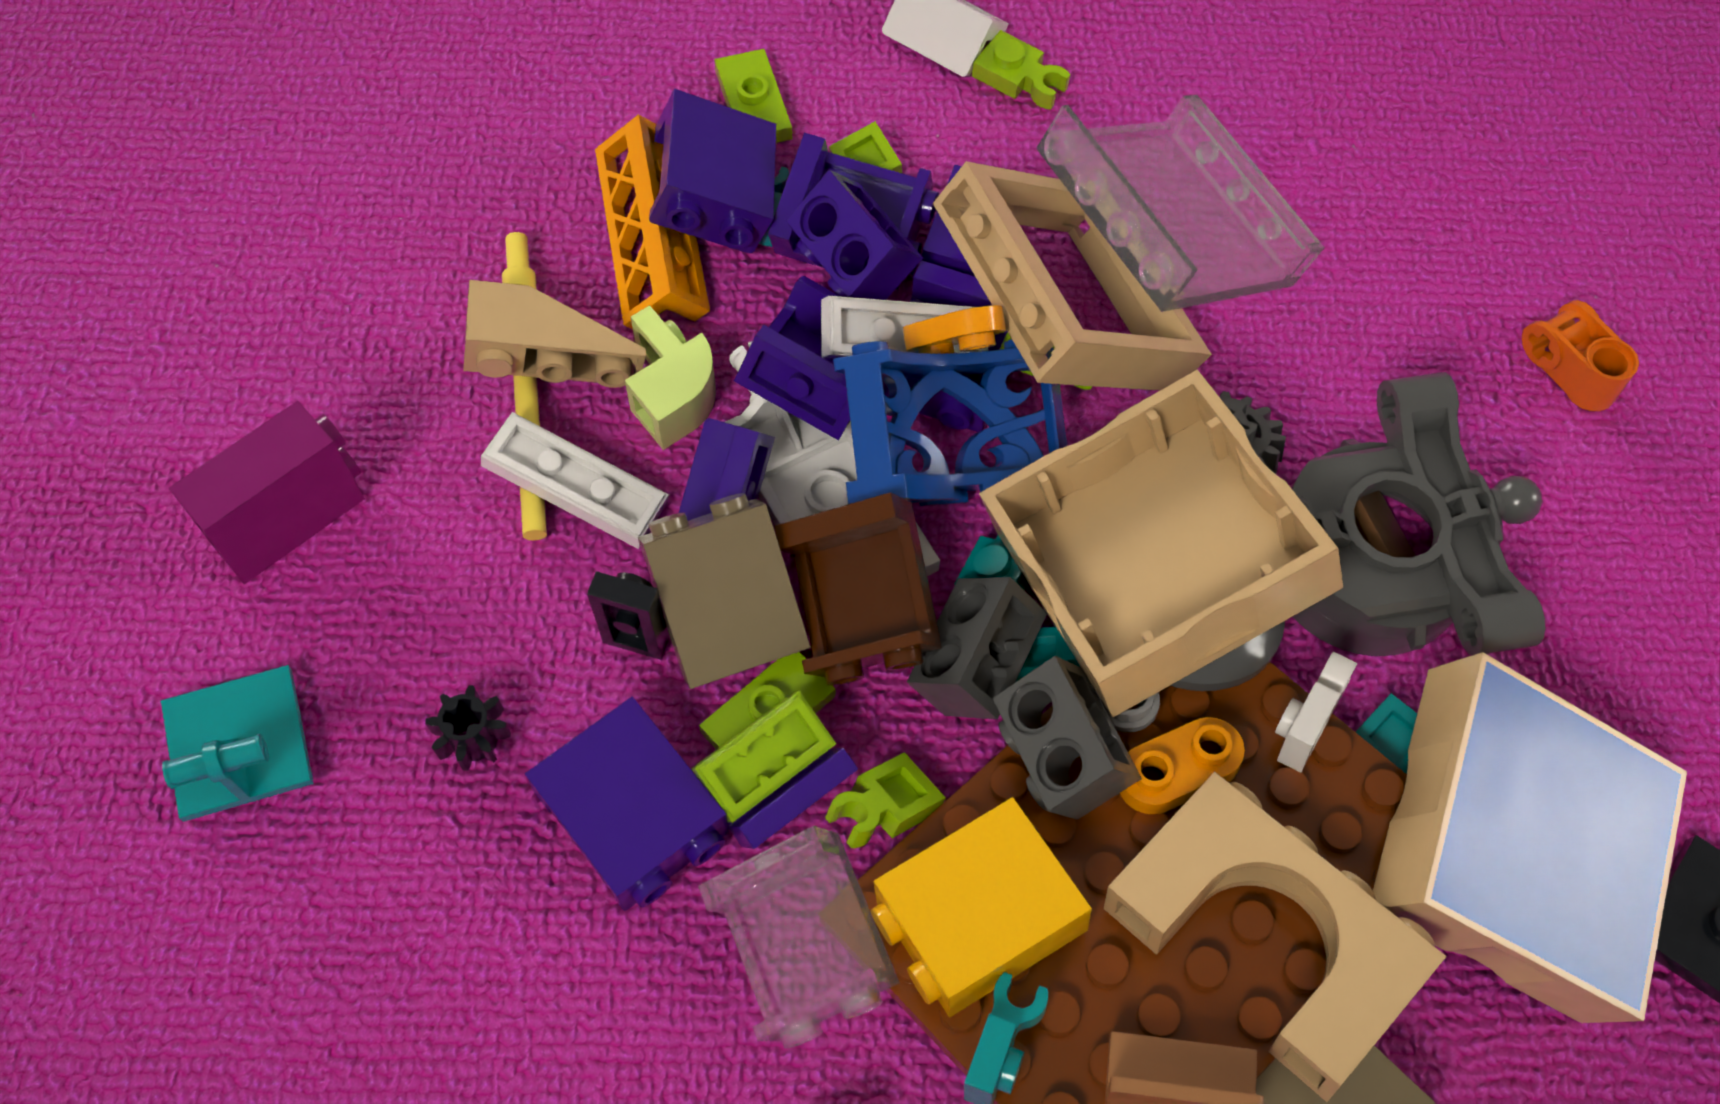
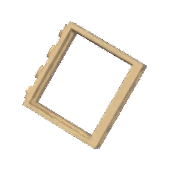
M966 161L933 202L935 209L992 306H1003L1006 330L1037 383L1160 391L1197 370L1212 355L1104 187ZM1084 219L1090 226L1085 234H1083L1079 227ZM1020 225L1068 232L1131 334L1083 329ZM1055 346V349L1051 352L1052 356L1048 359L1046 356L1047 352Z

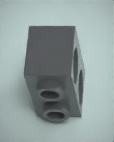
M1011 577L958 579L937 620L942 649L922 653L924 663L914 666L907 683L944 716L998 720L1000 713L992 698L1015 683L1047 612Z
M1054 656L992 698L1003 719L999 722L1001 735L1008 746L1015 753L1021 755L1030 774L1026 778L1028 790L1037 804L1045 811L1078 820L1142 779L1096 691L1081 667ZM1052 702V716L1047 724L1042 727V712ZM1080 756L1082 759V770L1077 780L1071 784L1069 769L1073 761Z

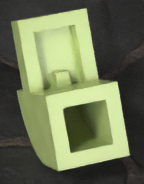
M649 305L632 315L631 322L635 343L646 348L645 359L650 365L627 378L625 385L630 410L664 450L693 432L707 419L714 406L716 385L712 352L703 333L686 342L678 326L672 320L664 322Z

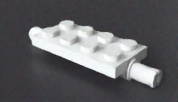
M753 341L748 342L749 348H750V346H751V344H752ZM743 345L735 349L729 359L737 372L747 354ZM749 390L751 393L750 405L741 415L725 421V423L775 437L758 496L760 501L766 504L773 523L778 525L848 505L846 482L857 481L851 422H849L838 441ZM916 523L926 573L929 576L939 571L940 559Z

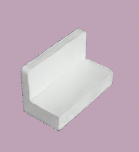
M895 0L882 27V32L884 35L962 77H969L972 73L973 62L981 54L986 41H992L1000 30L1005 32L1009 23L966 0Z

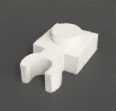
M1333 651L1306 701L1302 703L1292 698L1275 731L1276 734L1286 738L1278 756V762L1300 773L1302 772L1351 679L1350 677L1357 666L1356 662Z

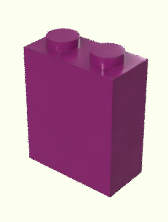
M296 401L169 487V490L243 584L249 582L365 499L354 480L356 476L361 474V470L350 454L342 447L346 442L340 432L326 415L322 414L314 419L299 401Z

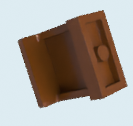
M890 492L774 526L780 551L794 555L813 653V658L802 660L804 674L825 677L827 685L845 684L863 679V668L885 663V668L889 671L910 668L924 663L922 653L942 649L911 502Z

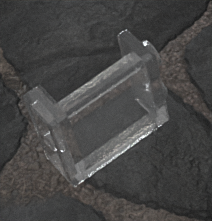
M812 826L698 886L707 911L724 913L764 1018L763 1022L752 1027L757 1041H782L784 1048H792L806 1043L823 1033L820 1022L842 1012L844 1019L854 1018L867 1013L883 1003L880 996L881 992L900 983L840 836L836 832Z

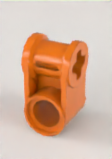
M1579 300L1569 301L1559 309L1558 314L1546 322L1542 320L1534 321L1523 329L1521 336L1522 345L1527 356L1534 364L1542 368L1567 394L1571 402L1579 408L1588 411L1608 409L1638 370L1639 360L1634 349L1622 341L1586 302ZM1574 318H1578L1579 321L1575 323Z

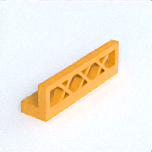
M639 114L595 148L623 325L633 329L631 316L649 305L658 315L668 309L695 322L710 311L697 238L649 221L650 209L660 190L663 144L654 142L656 124ZM628 148L627 157L619 174L615 158ZM632 187H634L636 196L628 216L625 217L624 206ZM641 230L643 243L635 262H633L631 251ZM647 275H650L653 294L640 303V292Z

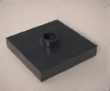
M1695 835L1685 841L1670 869L1655 960L1720 1003V850Z

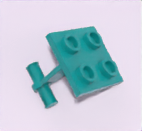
M289 665L161 700L170 758L169 761L165 760L162 762V771L167 786L175 790L178 816L183 822L314 784L293 673Z

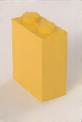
M1011 797L875 879L873 883L877 906L870 910L875 923L886 941L891 946L901 941L914 961L912 965L907 967V971L924 1001L930 1005L938 1000L950 1018L992 992L998 978L1004 972L1011 974L1012 978L1087 932L1092 908L1018 803Z

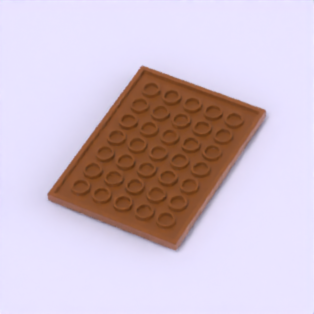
M1271 662L1257 676L1228 689L1194 691L1168 686L1159 691L1160 706L1158 714L1148 727L1137 732L1117 731L1127 752H1129L1132 748L1199 718L1212 717L1228 722L1241 735L1245 748L1239 772L1231 782H1237L1247 787L1261 802L1262 810L1284 827L1287 825L1293 826L1305 833L1316 845L1318 854L1340 872L1345 870L1354 873L1373 890L1389 824L1400 804L1407 774L1333 713L1301 773L1278 762L1277 759L1286 738L1276 734V728L1292 698L1304 703L1309 693ZM1136 704L1128 710L1136 709L1138 705ZM1053 705L1042 714V727L1050 720ZM1214 741L1200 743L1201 748L1209 754L1222 752L1220 745ZM1008 745L820 913L821 921L967 1076L988 1015L991 1014L993 1009L994 990L950 1018L938 1000L928 1005L909 976L907 967L912 965L914 961L902 942L899 941L891 946L873 919L870 910L877 906L873 881L1011 797L1015 799L1088 902L1092 911L1087 932L1012 978L1010 992L1007 995L1012 1005L1019 1008L1030 1006L1035 999L1039 985L1048 989V1002L1046 1012L1041 1021L1035 1026L1023 1029L1017 1033L1013 1047L1025 1053L1011 1094L998 1090L993 1104H1105L1108 1046L1111 1031L1256 1049L1258 1078L1276 1059L1269 1053L1276 1038L1322 984L1326 970L1324 942L1311 916L1288 896L1273 889L1260 886H1237L1213 895L1196 910L1156 955L1105 911L1104 904L1108 886L1184 804L1164 813L1145 814L1134 810L1126 804L1119 793L1078 820L1045 811L1037 804L1028 790L1026 778L1030 774L1021 755L1015 753ZM1080 756L1073 761L1069 769L1071 784L1077 780L1082 770V759ZM1150 766L1141 770L1142 774L1152 781H1158L1165 777L1163 772L1156 767Z

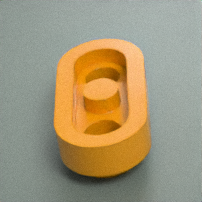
M1001 305L959 310L903 327L906 351L930 354L955 353L954 345L958 344L960 351L995 346V335L1006 331L1003 306Z
M1205 717L1196 719L1142 743L1128 752L1142 779L1120 792V795L1131 808L1145 814H1160L1186 803L1214 772L1227 782H1231L1236 777L1244 758L1245 748L1243 739L1239 732L1228 722L1218 718ZM1214 741L1220 745L1222 752L1209 754L1201 748L1200 743ZM1150 766L1156 767L1163 772L1165 777L1158 781H1152L1147 779L1141 770Z

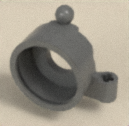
M1438 372L1384 380L1379 385L1376 401L1377 412L1387 443H1360L1355 439L1343 440L1340 448L1310 460L1302 469L1292 487L1295 494L1339 548L1343 581L1342 589L1292 617L1320 640L1339 649L1368 656L1399 655L1422 649L1425 645L1439 637L1452 622L1463 648L1470 655L1482 652L1491 654L1541 644L1545 634V617L1542 606L1537 596L1532 591L1527 590L1508 569L1499 544L1503 541L1502 520L1508 524H1523L1533 519L1540 511L1543 502L1542 492L1535 482L1524 476L1507 477L1499 481L1493 488H1490L1476 469L1470 470L1460 444L1457 417L1459 408L1456 385L1449 374ZM1380 491L1382 495L1403 503L1420 515L1432 528L1434 538L1431 548L1427 552L1412 558L1393 557L1377 551L1363 539L1356 526L1354 515L1356 502L1362 496Z

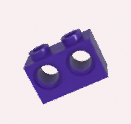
M831 170L827 171L786 220L800 238L797 242L799 250L813 263L824 267L831 276L827 281L829 287L841 297L886 300L923 259L860 183ZM869 256L868 263H867V265H866V267H865V269H864L865 261H866L867 257Z

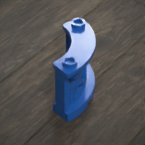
M1012 339L1005 341L1004 349L945 354L903 352L889 349L888 342H866L852 346V355L833 359L835 372L845 374L857 481L846 482L848 504L890 492L911 503H919L920 507L969 502L967 491L980 490L982 492L1044 457L1035 439L1026 429V427L1043 420L1046 423L1049 453L1067 446L1060 384L1041 383L1043 409L1019 418L1009 410V408L1025 401L1032 387L1016 393L1007 388L1006 379L1011 372L1030 371ZM1051 348L1046 354L1048 359L1052 356L1051 352L1054 350L1053 348ZM985 373L980 381V385L963 376ZM906 378H920L911 388ZM883 381L887 384L889 397L884 395ZM940 390L963 403L989 426V428L972 435L963 444L957 455L955 474H949L947 462L939 448L925 435L911 430V426L918 413ZM886 415L893 416L890 422L887 421ZM998 437L1002 444L987 449L996 458V463L991 468L981 462L979 451L988 441ZM907 445L915 450L908 449L904 451V447ZM916 451L923 457L924 465L921 472L916 471L912 464V458L917 453Z

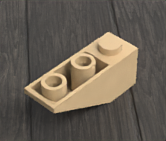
M469 280L463 371L479 372L484 376L494 378L515 375L538 377L552 383L572 380L595 382L605 387L618 388L625 386L627 378L643 369L646 348L528 285Z

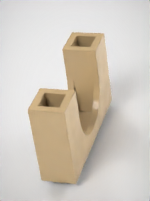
M1214 772L1108 886L1104 910L1157 955L1206 900L1220 891L1237 886H1260L1278 891L1297 902L1311 916L1320 931L1326 952V970L1322 984L1280 1032L1269 1053L1323 1100L1328 1102L1447 956L1435 947L1433 938L1422 926L1409 918H1398L1375 900L1376 897L1373 890L1364 880L1352 872L1345 870L1340 872L1318 854L1316 845L1305 833L1293 826L1287 825L1284 827L1262 810L1261 802L1247 787L1237 782L1229 783Z

